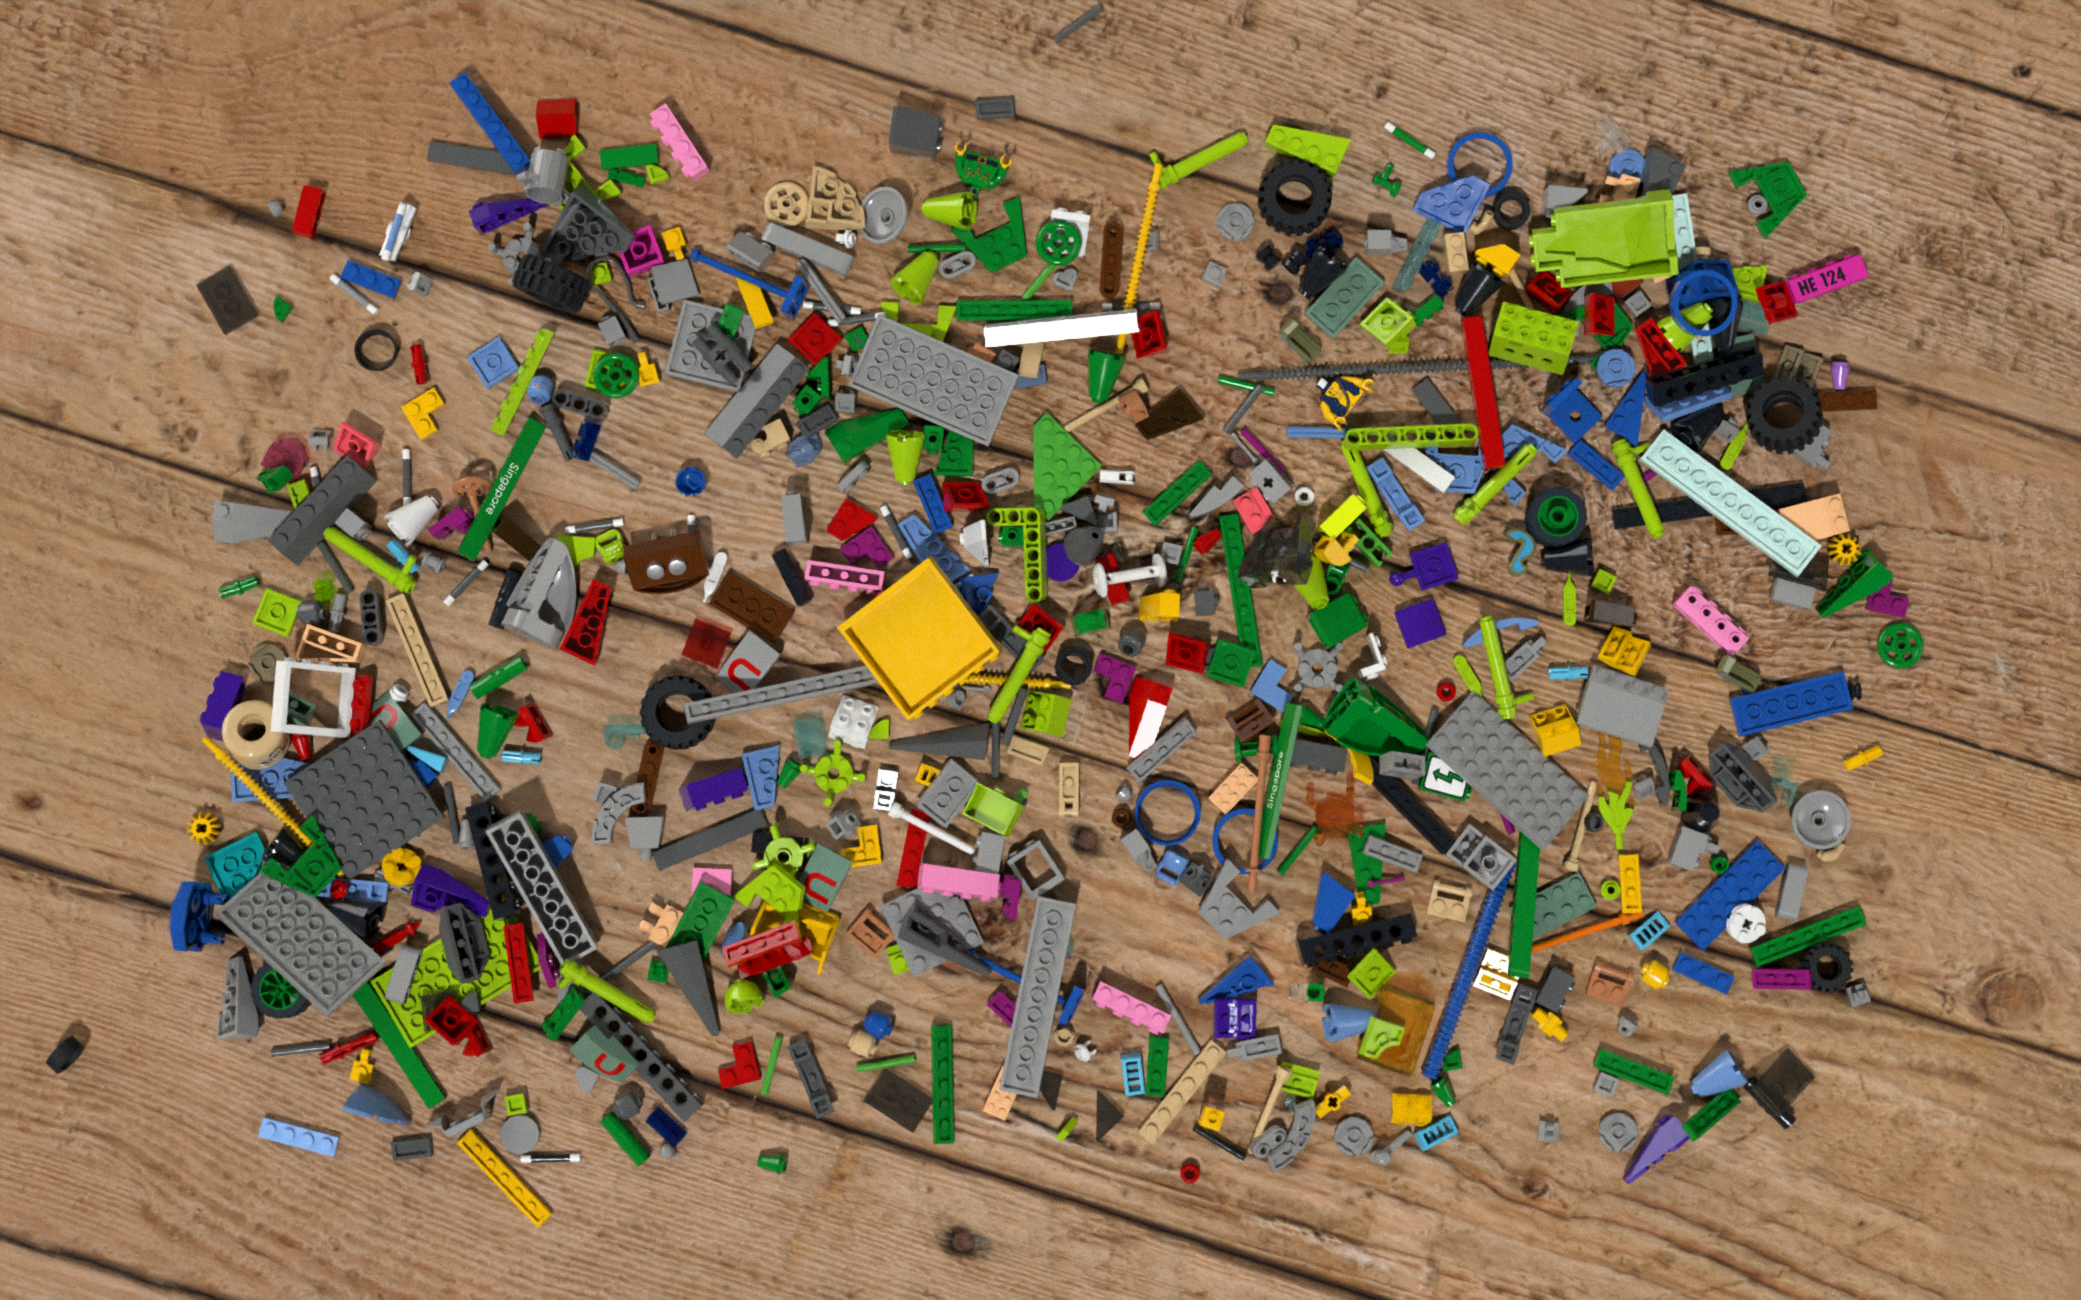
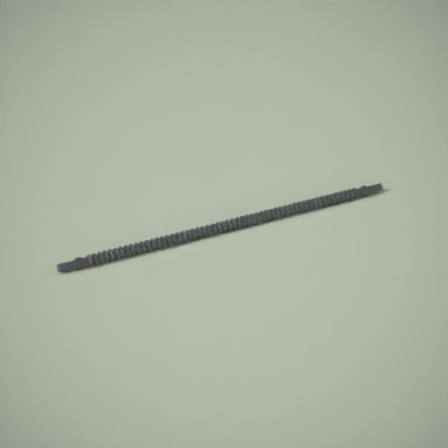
M1571 354L1566 366L1568 364H1571V366L1574 364L1586 365V363L1591 362L1598 355L1580 354L1574 356ZM1495 358L1489 359L1490 368H1493V370L1496 367L1500 370L1501 367H1504V369L1515 367L1517 369L1518 366L1521 368L1526 366L1504 359L1501 360L1500 358L1498 360H1495ZM1460 359L1459 362H1456V360L1445 362L1443 360L1442 363H1439V361L1428 363L1426 361L1424 364L1421 361L1420 364H1417V362L1406 364L1404 362L1400 365L1398 362L1397 365L1394 363L1392 365H1389V363L1383 365L1381 363L1380 366L1378 364H1375V366L1364 364L1363 367L1359 364L1358 367L1355 365L1353 367H1350V365L1344 367L1342 365L1339 368L1337 365L1336 368H1333V366L1322 368L1320 366L1319 369H1316V367L1314 369L1310 367L1305 369L1303 367L1302 370L1299 367L1297 370H1294V368L1283 370L1281 368L1280 371H1277V369L1274 371L1271 369L1269 371L1259 369L1257 372H1238V380L1258 379V381H1262L1263 379H1269L1271 381L1272 378H1275V380L1286 378L1288 380L1290 377L1294 380V377H1297V379H1300V377L1311 379L1312 376L1316 379L1317 376L1320 378L1322 376H1325V378L1331 376L1333 378L1334 375L1339 377V375L1350 376L1352 374L1355 377L1356 374L1359 376L1361 374L1365 376L1370 374L1372 376L1373 373L1377 376L1378 373H1381V375L1392 373L1394 375L1395 372H1398V374L1409 372L1411 374L1414 371L1416 374L1417 371H1420V373L1431 371L1433 373L1437 370L1439 373L1440 370L1443 372L1445 370H1448V372L1454 370L1456 372L1457 369L1459 371H1462V369L1467 371L1468 369L1466 359L1464 362Z

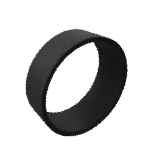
M371 329L358 337L354 346V354L357 362L363 368L371 371H383L391 367L395 362L397 346L393 337L386 331ZM375 335L389 338L395 348L394 356L390 363L379 369L370 368L361 357L363 343Z

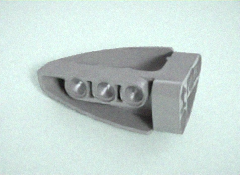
M548 538L527 566L507 601V606L510 608H508L501 623L506 628L553 649H558L564 632H568L572 624L576 605L575 571L568 548L564 543L555 538Z

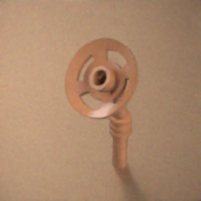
M466 477L455 482L452 486V491L459 497L470 499L475 517L480 508L477 498L490 490L491 482L484 477ZM487 537L483 545L485 553L493 551L489 537Z

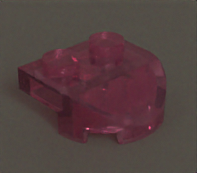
M290 437L274 442L267 450L260 465L266 469L285 466L293 475V478L288 482L291 484L297 482L303 468L308 465L309 457H307L305 445L298 439Z

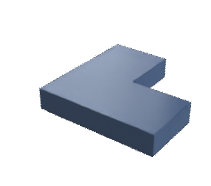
M1270 659L1250 693L1283 713L1286 702H1290L1293 697L1277 686L1287 669Z

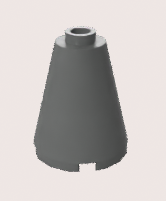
M1096 526L1072 529L1066 535L1063 542V549H1065L1067 558L1074 564L1081 566L1093 563L1100 555L1104 533Z

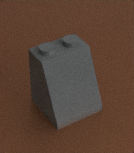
M893 106L889 136L890 153L936 158L937 152L940 153L941 141H938L939 134H943L944 122H941L938 115Z

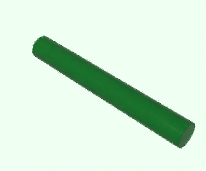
M908 245V253H922L924 251L963 252L966 251V245Z
M1219 376L1217 381L1220 384L1253 391L1257 384ZM1261 386L1264 388L1261 394L1274 396L1275 389Z
M1191 527L1173 581L1174 583L1181 584L1193 549V542H1195L1199 531L1197 528Z
M1314 825L1279 867L1278 873L1282 876L1317 834L1318 828Z

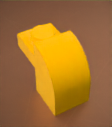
M1342 532L1337 540L1323 536L1312 551L1322 562L1342 566L1351 560L1348 553L1354 548L1359 539L1355 534Z

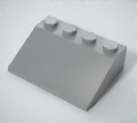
M1593 665L1586 680L1576 724L1652 748L1669 688Z

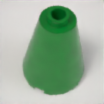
M1089 349L1088 397L1092 398V402L1103 404V400H1108L1125 363V356L1121 357V355L1104 351L1095 352V350Z
M490 703L481 704L477 752L480 753V757L485 759L496 757L519 715H515V711L500 705L489 707Z

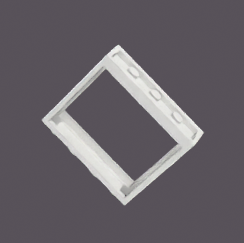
M285 657V661H276L271 732L350 738L351 702L354 695L352 685L355 680L356 668H349L348 664L336 663V666H331V662L319 661V664H314V660L308 659L296 662V658ZM291 668L342 673L337 729L286 724Z

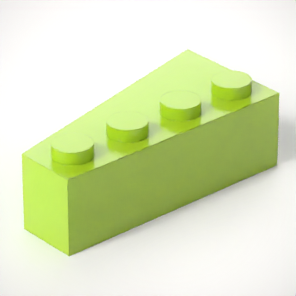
M1273 124L1264 147L1291 160L1299 159L1301 163H1304V160L1309 161L1310 166H1318L1320 173L1324 172L1326 176L1334 179L1351 139Z

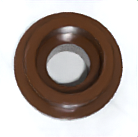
M1119 808L1113 812L1112 822L1117 827H1126L1131 822V814L1128 810ZM1123 814L1125 816V820L1123 822H1120L1118 820V815Z

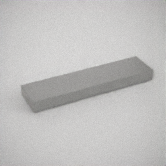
M1183 717L1126 769L1140 783L1197 732L1196 729Z

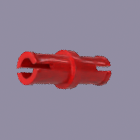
M420 344L410 346L413 361L411 367L414 369L416 385L428 383L425 369L427 362L424 361L423 346Z

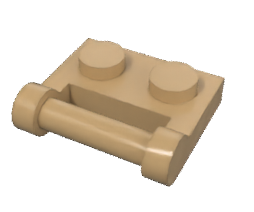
M1434 879L1426 914L1465 923L1472 888L1466 887L1465 889L1443 884L1439 880ZM1438 890L1464 896L1463 902L1437 896Z

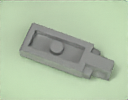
M1542 636L1534 643L1531 639L1524 643L1504 662L1510 682L1516 679L1540 657L1542 653L1540 648L1547 642Z
M1279 1034L1243 1040L1235 1043L1236 1048L1226 1049L1227 1057L1238 1056V1061L1282 1054Z

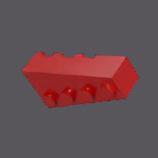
M593 579L561 644L560 650L591 665H596L611 587Z

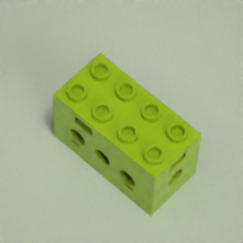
M1503 302L1488 355L1563 375L1579 322Z

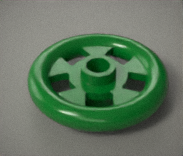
M1062 220L1051 221L1045 224L1039 230L1036 237V250L1039 256L1046 263L1054 266H1063L1074 261L1079 255L1082 246L1079 231L1072 224ZM1057 228L1065 229V234H1056ZM1047 233L1052 235L1049 242L1044 240ZM1073 237L1074 245L1068 246L1067 238ZM1061 241L1062 245L1060 247H1057L1055 245V242ZM1048 247L1055 252L1052 256L1048 255L1045 251ZM1067 250L1069 255L1061 258L1059 253Z
M610 353L597 362L593 371L594 384L598 391L606 397L623 398L632 393L639 381V369L635 361L628 355ZM615 360L622 361V367L614 366ZM605 365L610 367L606 375L601 373ZM625 370H631V378H626ZM615 373L620 374V377L618 379L613 378V375ZM605 380L612 384L609 389L603 384ZM624 382L626 388L618 390L617 385H621Z
M1893 623L1887 626L1880 633L1877 641V650L1880 658L1888 666L1896 669H1905L1916 664L1921 658L1924 649L1921 634L1916 628L1907 623ZM1897 631H1905V637L1897 636ZM1888 636L1893 638L1890 646L1885 644ZM1914 638L1916 647L1911 648L1909 639ZM1899 642H1902L1904 644L1903 649H1900L1898 647ZM1891 650L1897 655L1894 660L1888 655ZM1909 652L1912 657L1908 660H1904L1902 655H1905Z

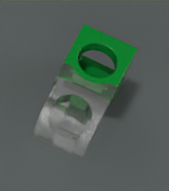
M1288 984V1000L1324 1002L1325 984Z

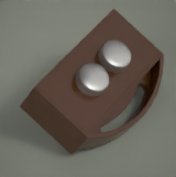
M671 529L670 537L658 539V534L652 533L651 541L624 546L623 559L633 591L647 594L674 593L698 584L709 575V560L700 530L677 535V530Z

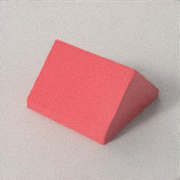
M343 421L333 450L343 457L349 455L366 470L381 445Z

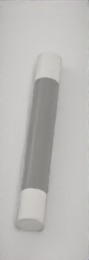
M336 274L331 275L330 280L369 312L375 315L379 311L377 307Z

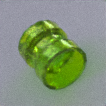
M332 580L312 582L313 589H315L314 601L326 602L334 600V595L331 592Z

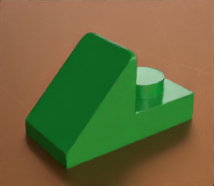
M827 357L823 358L805 377L807 381L821 380V382L817 383L818 394H821L823 399H830L829 359Z
M782 966L763 972V976L774 998L792 989V983L787 978Z

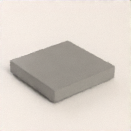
M688 259L650 268L662 305L698 297L699 293Z

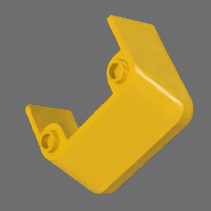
M764 900L752 925L749 937L781 926L786 918ZM803 903L802 909L799 911L798 927L801 937L807 935L810 937L814 954L810 956L820 961L816 973L820 975L834 941L840 918L832 912H826Z

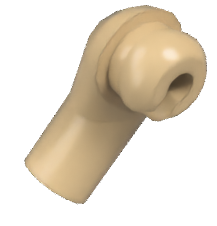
M1486 210L1479 224L1476 222L1471 223L1469 231L1473 232L1474 235L1480 234L1489 226L1494 213L1491 210Z
M1839 843L1831 850L1820 849L1817 852V857L1823 862L1835 861L1846 846L1843 843Z

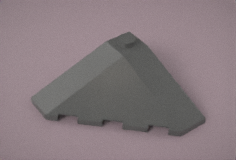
M583 186L572 191L541 253L549 257L555 264L562 263L565 259L571 258L572 261L586 259L589 255H595V257L609 255L612 251L623 253L628 250L635 235L599 197Z

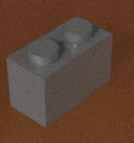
M1551 966L1538 990L1535 1002L1553 1012L1561 1011L1566 1003L1564 998L1567 992L1571 993L1574 988V977Z

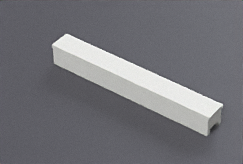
M1137 309L985 324V347L1139 332L1140 326L1138 325Z

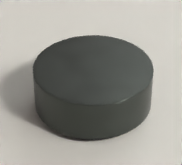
M1590 812L1586 815L1584 819L1586 830L1599 832L1603 827L1604 821L1601 814Z

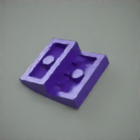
M1433 599L1394 612L1407 649L1446 635Z
M1247 998L1214 999L1213 1036L1216 1039L1235 1037L1236 1039L1256 1038V1000Z

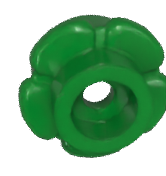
M1723 855L1714 856L1711 859L1710 869L1713 872L1715 871L1716 874H1723L1729 869V862Z

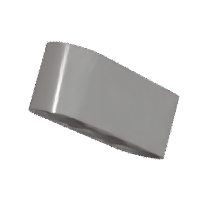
M1787 862L1776 905L1775 917L1794 922L1797 920L1808 875L1807 866Z
M402 945L386 990L385 999L403 1005L406 1003L422 957V950Z

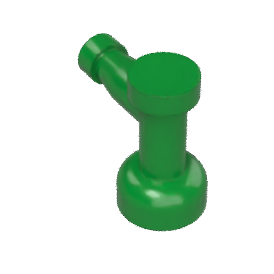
M1387 164L1386 169L1381 175L1376 174L1372 184H1378L1389 190L1390 196L1395 198L1402 184L1399 182L1392 184L1387 181L1394 169L1392 165Z

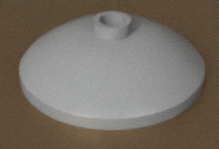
M880 187L871 191L861 203L865 215V228L859 230L868 241L875 244H886L896 239L903 231L908 218L907 202L898 190L891 187Z
M1813 791L1802 796L1797 801L1792 811L1791 824L1797 838L1806 846L1814 849H1829L1845 839L1850 829L1851 816L1845 802L1836 794L1828 791ZM1816 817L1821 819L1819 824L1815 822Z

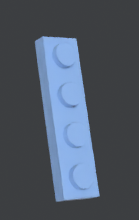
M267 1117L263 1118L258 1137L332 1157L336 1155L340 1140L338 1136Z

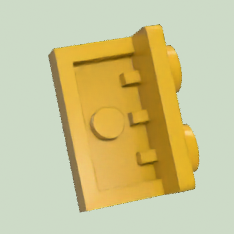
M1392 1093L1391 1123L1401 1126L1406 1124H1415L1417 1126L1430 1125L1432 1119V1095Z

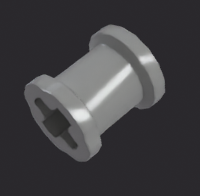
M428 551L421 562V566H427L435 570L437 574H440L446 565L447 559H441L433 555L431 551Z

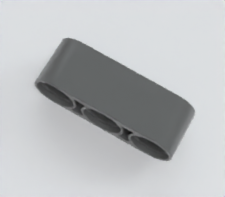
M563 389L556 390L552 395L554 404L560 409L597 421L605 420L609 414L605 404L598 400ZM566 395V402L559 404V396ZM585 401L583 409H576L577 402ZM603 407L601 415L594 414L595 408Z
M367 589L360 594L362 636L366 644L377 647L384 641L381 597L379 593ZM369 594H373L375 597L374 601L368 604L366 598ZM371 613L376 615V620L373 623L368 621V616ZM376 632L378 636L375 642H371L369 639L370 634Z

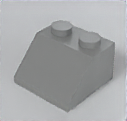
M1548 185L1543 193L1541 216H1546V219L1551 220L1550 215L1554 214V208L1575 206L1584 198L1588 189Z
M739 232L726 246L729 254L763 274L774 256L771 250L772 247L765 242L758 243L755 241L756 237L748 232L745 234Z

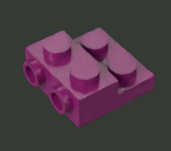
M457 507L429 528L428 531L439 540H445L453 534L452 531L458 534H466L475 517L467 508Z
M1003 874L999 882L998 897L1006 898V902L1002 903L1001 914H1004V918L1016 920L1021 880H1016L1017 876Z

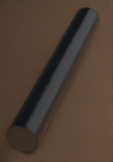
M1197 1124L1194 1126L1192 1131L1240 1160L1243 1161L1245 1159L1246 1153Z

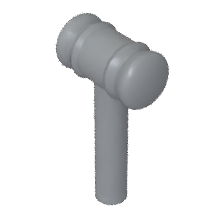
M1406 1130L1383 1151L1373 1150L1370 1153V1160L1376 1164L1388 1165L1391 1162L1390 1154L1412 1136L1410 1131Z

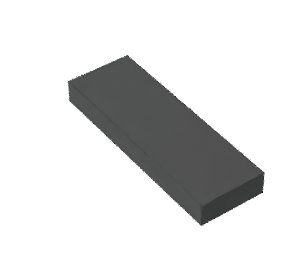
M1428 378L1411 390L1437 425L1462 424ZM1446 432V433H1445L1446 437H1447L1449 434H1451V433H1450V432Z
M1020 688L1001 742L1003 745H1010L1028 693L1025 689Z

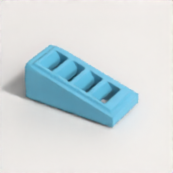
M408 746L407 750L438 772L444 773L449 760L447 757L414 746Z
M1657 911L1627 936L1639 951H1643L1671 926ZM1656 918L1663 926L1661 929L1654 922ZM1650 923L1657 931L1655 934L1648 926ZM1644 928L1651 935L1650 938H1648L1646 934L1642 931ZM1640 933L1644 938V943L1638 938L1637 934Z
M1140 1053L1121 1054L1125 1095L1145 1094ZM1137 1061V1063L1126 1064V1062ZM1127 1069H1138V1071L1127 1072ZM1139 1076V1079L1128 1080L1129 1077ZM1140 1084V1087H1136V1088H1129V1086H1128V1085Z
M1448 1115L1415 1132L1413 1135L1421 1151H1426L1459 1133L1451 1116ZM1444 1122H1446L1450 1133H1447L1443 1125ZM1437 1126H1439V1128H1440V1130H1441V1132H1442V1134H1443L1442 1137L1440 1136V1134H1439V1132H1438V1130H1437V1128H1436ZM1430 1130H1431L1432 1133L1434 1134L1436 1140H1433V1138H1432V1136H1431V1134H1430V1132H1429Z

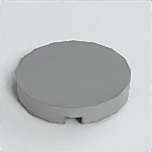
M1241 203L1227 204L1217 215V230L1228 241L1238 242L1244 240L1251 234L1254 228L1253 213L1247 206Z
M1611 1113L1600 1122L1598 1137L1602 1145L1608 1150L1625 1152L1636 1143L1638 1130L1634 1120L1628 1115Z
M527 1115L510 1117L501 1128L500 1138L503 1146L514 1154L530 1152L540 1139L538 1124Z
M1348 1117L1337 1125L1334 1132V1140L1337 1147L1344 1154L1359 1156L1365 1154L1371 1148L1373 1131L1364 1119Z

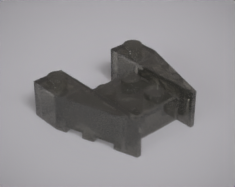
M1299 513L1295 526L1286 527L1276 518L1270 516L1244 558L1237 578L1251 588H1265L1271 571L1279 570L1278 575L1292 585L1307 584L1313 568L1311 553H1314L1312 538L1316 534V523L1302 513Z

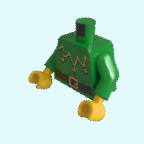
M957 141L955 145V150L957 151L955 168L958 178L962 180L964 186L969 187L968 191L974 193L975 196H972V199L977 200L980 190L989 192L990 189H995L1004 181L1009 169L1008 166L1014 159L1011 157L1009 162H1006L1004 159L1006 154L1000 160L966 151L967 143H964V148H959Z

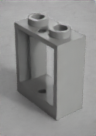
M797 491L786 492L785 496H781L786 543L788 546L808 544L804 499L801 494H797Z
M1034 839L1024 845L1026 849L1019 853L1016 850L1010 854L1007 861L1018 880H1021L1022 886L1032 901L1065 880L1040 840L1036 842ZM1038 847L1057 876L1031 891L1014 862Z

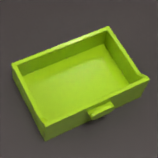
M976 782L975 789L962 814L1009 838L1024 806L1005 797L1004 791L996 787L995 790H992Z

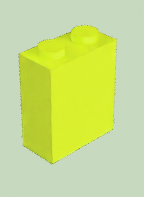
M1352 494L1319 526L1317 532L1322 537L1326 536L1336 539L1365 511L1366 507L1364 505L1366 502L1359 495L1355 496Z

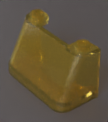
M1382 984L1381 988L1376 992V999L1381 1004L1377 1014L1378 1018L1403 1026L1406 1029L1400 1046L1386 1048L1380 1054L1378 1060L1359 1054L1361 1044L1357 1049V1059L1405 1076H1411L1416 1067L1434 1013L1435 1003Z

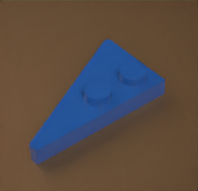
M1644 370L1604 426L1620 438L1626 439L1633 447L1637 446L1647 378V373Z
M997 572L961 578L963 598L977 616L989 606L994 580L998 578Z
M1248 955L1200 997L1198 1002L1201 1005L1205 1003L1210 1004L1216 998H1231L1242 995L1244 992L1256 991V989L1261 987L1273 986L1274 983Z

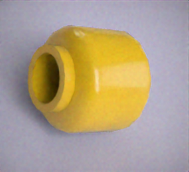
M1656 960L1650 963L1646 962L1640 970L1643 973L1641 976L1642 981L1655 990L1663 989L1671 978L1669 969Z

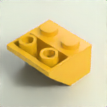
M1502 244L1476 250L1475 259L1477 260L1476 263L1486 269L1487 266L1491 268L1492 273L1498 278L1502 279L1504 277L1508 279L1520 262V254Z
M1566 704L1529 715L1537 744L1544 757L1581 746L1579 728Z

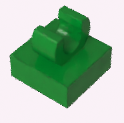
M651 960L647 980L667 983L669 971L664 962Z

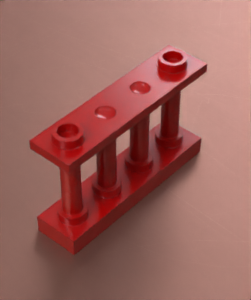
M796 921L722 948L726 965L729 968L737 965L740 979L753 977L814 954L809 935L801 937Z

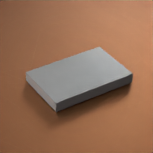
M950 758L915 805L946 829L971 797L976 782L980 784L981 782Z

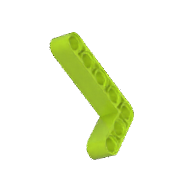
M1040 507L990 509L986 514L987 522L990 525H1023L1025 596L1031 603L1044 601L1048 594L1046 515L1044 510ZM1015 511L1019 514L1018 521L1013 519ZM1033 511H1035L1038 516L1036 521L1032 520L1031 514ZM996 512L1000 514L998 522L994 518ZM1034 530L1038 533L1036 541L1032 538ZM1034 550H1036L1039 554L1037 560H1035L1032 556V552ZM1035 569L1039 572L1038 579L1033 577ZM1035 589L1040 593L1038 599L1033 595Z

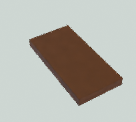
M728 571L709 602V605L776 644L795 613V610Z

